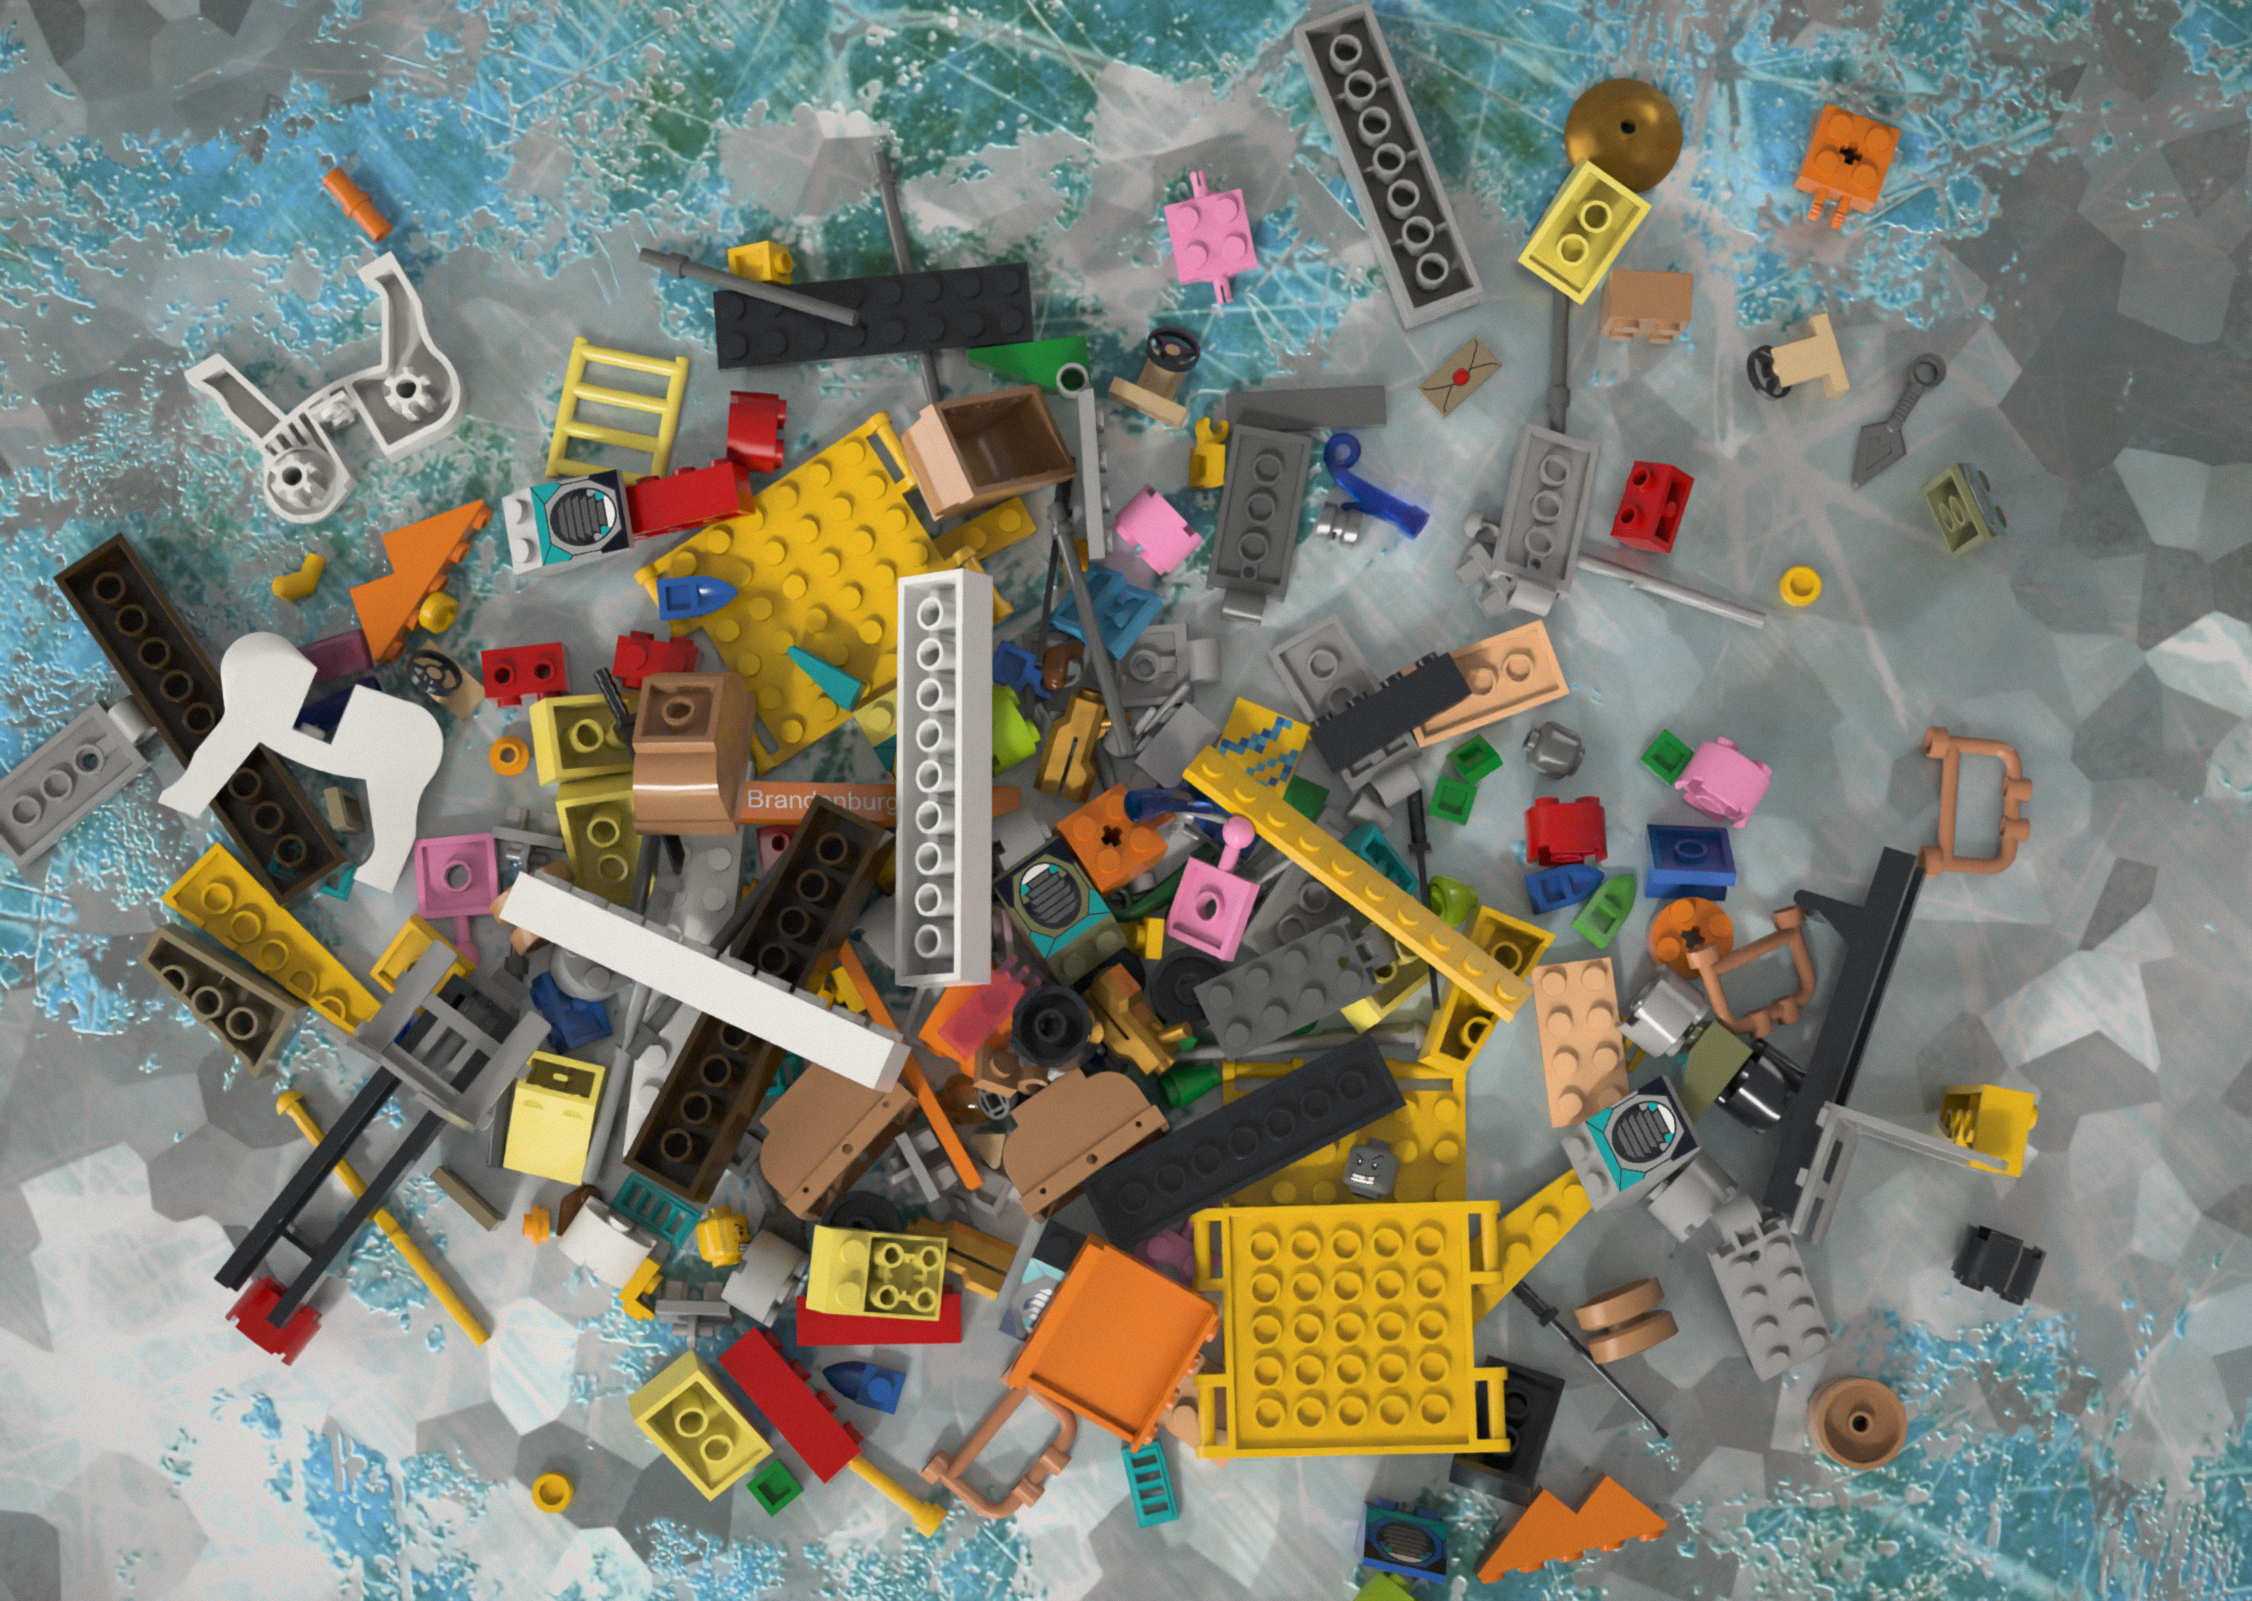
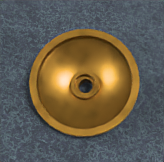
M1610 79L1589 88L1574 103L1564 128L1565 151L1573 168L1582 157L1635 194L1647 191L1663 181L1677 162L1682 147V126L1673 104L1657 88L1636 79ZM1628 123L1633 127L1634 132L1632 134H1625L1622 132L1620 125Z

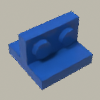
M1647 824L1645 841L1648 859L1643 886L1645 898L1682 899L1698 897L1709 901H1725L1727 886H1735L1737 874L1727 828Z

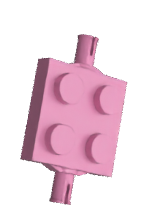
M1201 170L1198 171L1201 186L1198 184L1196 172L1189 174L1194 196L1187 201L1164 206L1181 286L1199 281L1213 282L1217 299L1216 303L1222 305L1224 300L1221 289H1224L1226 302L1230 303L1233 301L1228 279L1239 272L1256 269L1258 264L1242 190L1236 189L1223 193L1209 192L1206 171Z

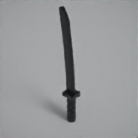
M1071 456V458H1072V460H1073V462H1074V464H1075V463H1076V458L1073 457V456ZM1073 477L1066 482L1056 485V496L1053 502L1063 503L1068 523L1073 510L1069 509ZM1052 539L1036 653L1035 665L1041 667L1044 658L1059 553L1057 539Z
M604 667L595 671L593 676L597 684H599V688L604 694L603 696L607 704H609L612 714H614L616 722L612 729L615 735L621 733L634 762L635 751L632 739L637 712L630 715L608 668ZM661 835L673 873L680 876L685 858L680 836Z
M1422 789L1406 797L1407 807L1409 808L1408 817L1410 819L1409 826L1412 843L1408 845L1410 856L1417 855L1422 905L1430 910L1425 854L1432 853V847L1430 842L1426 843L1427 833L1425 832V815L1422 806ZM1428 963L1433 1010H1440L1437 971L1435 967Z
M1522 1279L1511 1289L1523 1301L1522 1303L1528 1309L1530 1308L1536 1317L1540 1318L1537 1323L1542 1328L1550 1324L1663 1439L1669 1435L1601 1364L1594 1363L1592 1355L1555 1319L1560 1313L1555 1306L1549 1308Z

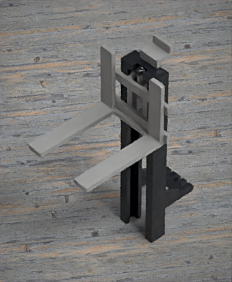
M1884 846L1863 908L1806 890L1796 891L1793 897L1794 902L1811 920L1832 926L1850 945L1764 1194L1761 1205L1765 1207L1760 1215L1762 1221L1778 1213L1791 1218L1793 1222L1790 1231L1802 1236L1815 1198L1817 1197L1823 1201V1205L1810 1243L1819 1247L1823 1246L1859 1138L1862 1134L2016 1185L2020 1184L2022 1178L2021 1176L2016 1177L1973 1168L1967 1164L1968 1160L2006 1172L2009 1164L2005 1160L1846 1108L1927 874L1925 868L1916 867L1918 862L1916 855ZM1835 1140H1837L1843 1146L1830 1184H1828L1822 1178Z
M436 939L408 974L402 970L393 981L397 988L369 1023L363 1019L355 1031L351 1033L326 1018L320 1021L319 1025L343 1044L375 1060L381 1066L214 1277L225 1288L229 1289L230 1287L235 1292H238L281 1236L308 1255L312 1260L266 1317V1320L278 1329L286 1330L328 1276L341 1279L348 1273L351 1265L347 1262L353 1243L446 1124L450 1122L472 1134L477 1127L485 1132L494 1120L487 1112L511 1081L517 1077L524 1082L532 1072L533 1068L527 1065L526 1062L550 1033L552 1025L531 1010L526 1013L520 1022L508 1014L512 1007L515 1009L519 1008L530 994V988L505 969L499 967L490 978L484 975L475 988L454 973L440 992L435 995L432 991L458 959L456 952ZM422 1005L426 1008L425 1011L397 1045L393 1040ZM446 1059V1062H450V1064L439 1077L435 1072L441 1071L439 1069L442 1067L440 1064H444L442 1061ZM402 1082H405L417 1092L414 1098L429 1108V1111L328 1240L322 1244L315 1237L308 1235L307 1231L302 1227L295 1225V1218Z

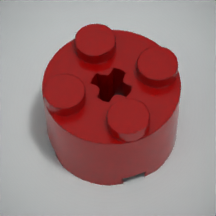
M730 390V402L733 403H730L726 458H734L732 459L733 463L748 467L749 472L773 474L774 469H781L783 464L784 439H776L777 429L784 430L787 400L779 399V394Z
M1543 797L1535 800V807H1531L1524 812L1527 863L1532 864L1536 858H1539V866L1556 867L1569 864L1584 865V857L1594 855L1595 863L1608 858L1605 808L1600 806L1599 797H1579L1575 799V803H1560L1557 797Z
M265 1275L263 1279L256 1277L225 1315V1318L228 1321L234 1322L238 1318L240 1321L235 1327L271 1355L274 1352L281 1355L283 1352L286 1355L281 1362L291 1366L322 1327L318 1321L323 1315L306 1303L286 1330L278 1329L266 1320V1317L289 1288L273 1276Z

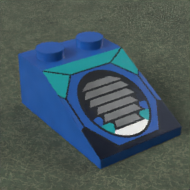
M1375 1497L1374 1503L1364 1501L1353 1548L1360 1563L1363 1566L1445 1584L1447 1523L1443 1519L1438 1518L1439 1511L1421 1506H1415L1414 1512L1398 1509L1399 1502L1382 1497Z

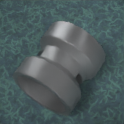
M1325 501L1314 539L1322 542L1333 539L1341 547L1353 550L1364 512L1356 509L1341 511L1337 504Z

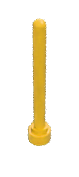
M862 1456L849 1466L850 1469L914 1517L912 1521L918 1525L916 1530L928 1539L949 1513L936 1502L934 1505L928 1501L922 1503Z

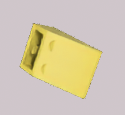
M536 1049L526 1062L527 1065L533 1068L532 1072L524 1082L519 1079L517 1081L503 1167L582 1186L583 1181L581 1177L611 1067Z
M815 1225L806 1308L828 1314L939 1321L948 1238Z

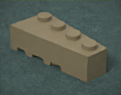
M176 923L157 926L138 959L175 998H179L193 1012L191 1015L201 1025H206L221 1040L220 1044L231 1055L235 1054L247 1066L246 1070L255 1079L272 1074L311 1007L307 1002L299 999L297 996Z

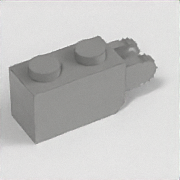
M1187 701L1180 708L1175 704L1169 708L1159 721L1164 726L1154 739L1147 735L1136 747L1137 753L1135 755L1138 758L1134 761V767L1138 770L1130 779V783H1127L1125 787L1135 802L1157 787L1164 792L1169 790L1176 791L1185 780L1182 775L1188 765L1207 744L1213 747L1221 738L1223 731Z

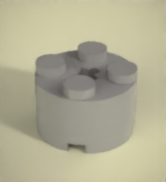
M1030 805L1019 807L992 818V867L997 876L1052 838L1044 820L1037 821L1035 812Z
M556 943L553 944L550 972L557 986L565 994L573 998L577 997L589 1002H597L612 996L627 985L615 980L617 971Z
M1662 964L1655 969L1661 975L1654 982L1646 978L1624 1005L1620 1014L1626 1018L1625 1021H1616L1614 1025L1618 1031L1653 1058L1663 1056L1664 1054L1672 1057L1685 1041V1037L1682 1036L1683 1032L1691 1022L1694 1025L1697 1024L1710 1007L1704 1001L1705 994L1667 964Z
M1702 1151L1700 1154L1696 1152L1675 1170L1678 1176L1671 1183L1664 1179L1645 1197L1650 1203L1646 1209L1681 1243L1690 1237L1684 1231L1686 1228L1691 1232L1695 1228L1698 1229L1710 1217L1709 1212L1720 1207L1730 1195L1724 1190L1725 1188L1732 1192L1739 1186L1705 1151Z
M761 1229L741 1257L743 1260L737 1271L734 1270L721 1298L771 1328L783 1309L779 1303L783 1304L784 1301L789 1302L801 1283L795 1276L802 1277L811 1262V1256L774 1233Z

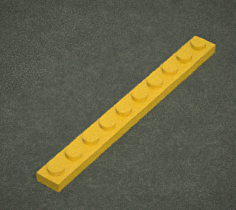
M1207 744L1185 769L1182 775L1184 779L1233 816L1247 818L1253 824L1257 834L1507 1023L1512 1020L1534 991V988L1210 744Z

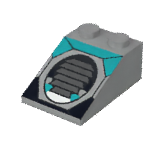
M620 469L534 486L501 497L514 576L549 577L635 548L623 474Z
M1661 1075L1585 1120L1561 1141L1596 1213L1630 1208L1703 1147L1668 1075Z

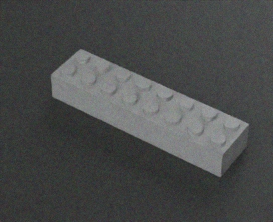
M1363 1L1296 26L1292 41L1405 329L1408 330L1480 303L1484 294V288L1370 1Z

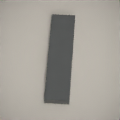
M1384 385L1226 393L1225 396L1227 422L1229 425L1228 435H1233L1235 424L1279 432L1386 427L1387 424Z

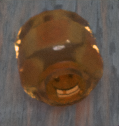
M963 1072L952 1074L947 1078L944 1089L938 1092L941 1102L949 1117L957 1126L989 1122L992 1118L987 1116L979 1105V1088L973 1087L974 1078L969 1077Z

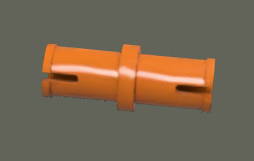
M341 167L333 169L324 177L322 184L343 205L344 214L349 219L354 218L374 243L382 241L392 232L393 225L371 203L373 198L367 191L361 192Z

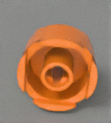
M1686 897L1663 906L1652 916L1646 929L1645 944L1656 967L1667 964L1686 980L1702 977L1699 968L1690 969L1685 952L1704 944L1717 943L1721 956L1730 953L1734 942L1733 925L1725 912L1713 902L1698 897ZM1692 930L1693 937L1697 939V944L1687 948L1685 947L1687 940L1681 938V934Z

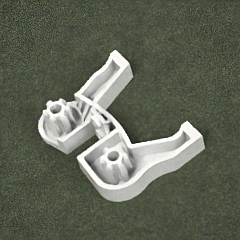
M391 251L356 271L364 284L371 291L379 294L381 298V365L360 370L329 384L299 404L288 415L281 411L219 353L184 372L188 382L200 392L212 396L224 415L255 443L258 452L263 455L264 494L272 510L287 521L298 524H313L330 517L359 485L328 432L331 428L338 430L346 427L354 421V415L358 412L384 455L393 464L451 435L460 426L466 415L468 395L464 380L455 366L440 351L432 331L430 311L401 263Z
M254 632L239 638L226 651L221 664L224 715L197 748L185 773L174 783L163 789L158 803L198 818L259 742L279 754L308 767L335 775L365 779L374 843L367 858L357 864L353 873V879L392 894L416 838V816L421 794L425 786L435 775L441 762L443 738L437 721L425 708L414 702L355 683L331 742L324 739L326 734L324 730L302 722L300 729L293 727L317 667L287 639L270 632Z

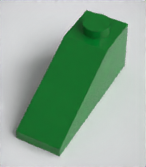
M1085 335L966 350L970 367L1024 386L1038 384L1042 392L1050 395L1060 394L1061 399L1069 398L1064 397L1058 391L1056 377L1059 369L1067 363L1082 365L1088 373L1091 385ZM1069 371L1062 376L1061 384L1069 391H1076L1083 386L1084 378L1076 371Z

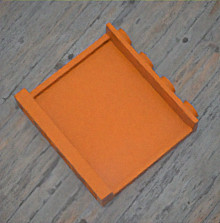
M1090 1232L1010 1366L1007 1383L1019 1390L1023 1388L1024 1384L1030 1386L1131 1443L1130 1452L1136 1455L1142 1444L1148 1446L1154 1439L1160 1425L1156 1420L1164 1409L1169 1412L1175 1404L1180 1393V1389L1176 1387L1183 1375L1190 1377L1196 1369L1201 1355L1197 1352L1204 1340L1210 1343L1216 1336L1222 1323L1218 1319L1219 1304Z

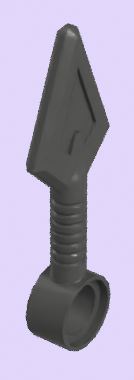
M1924 353L1916 357L1907 370V378L1910 385L1888 420L1861 426L1852 479L1853 487H1861L1907 454L1901 427L1923 392L1935 389L1945 379L1946 365L1940 356L1933 353ZM1921 362L1932 363L1937 369L1936 380L1930 383L1921 381L1916 374L1917 365Z
M755 1129L746 1130L758 1140L764 1142L765 1136L763 1133ZM759 1154L749 1168L766 1209L756 1235L761 1229H765L806 1253V1220L798 1218L786 1205L780 1203L777 1194H775L776 1191L773 1189L774 1187L766 1180L762 1173Z

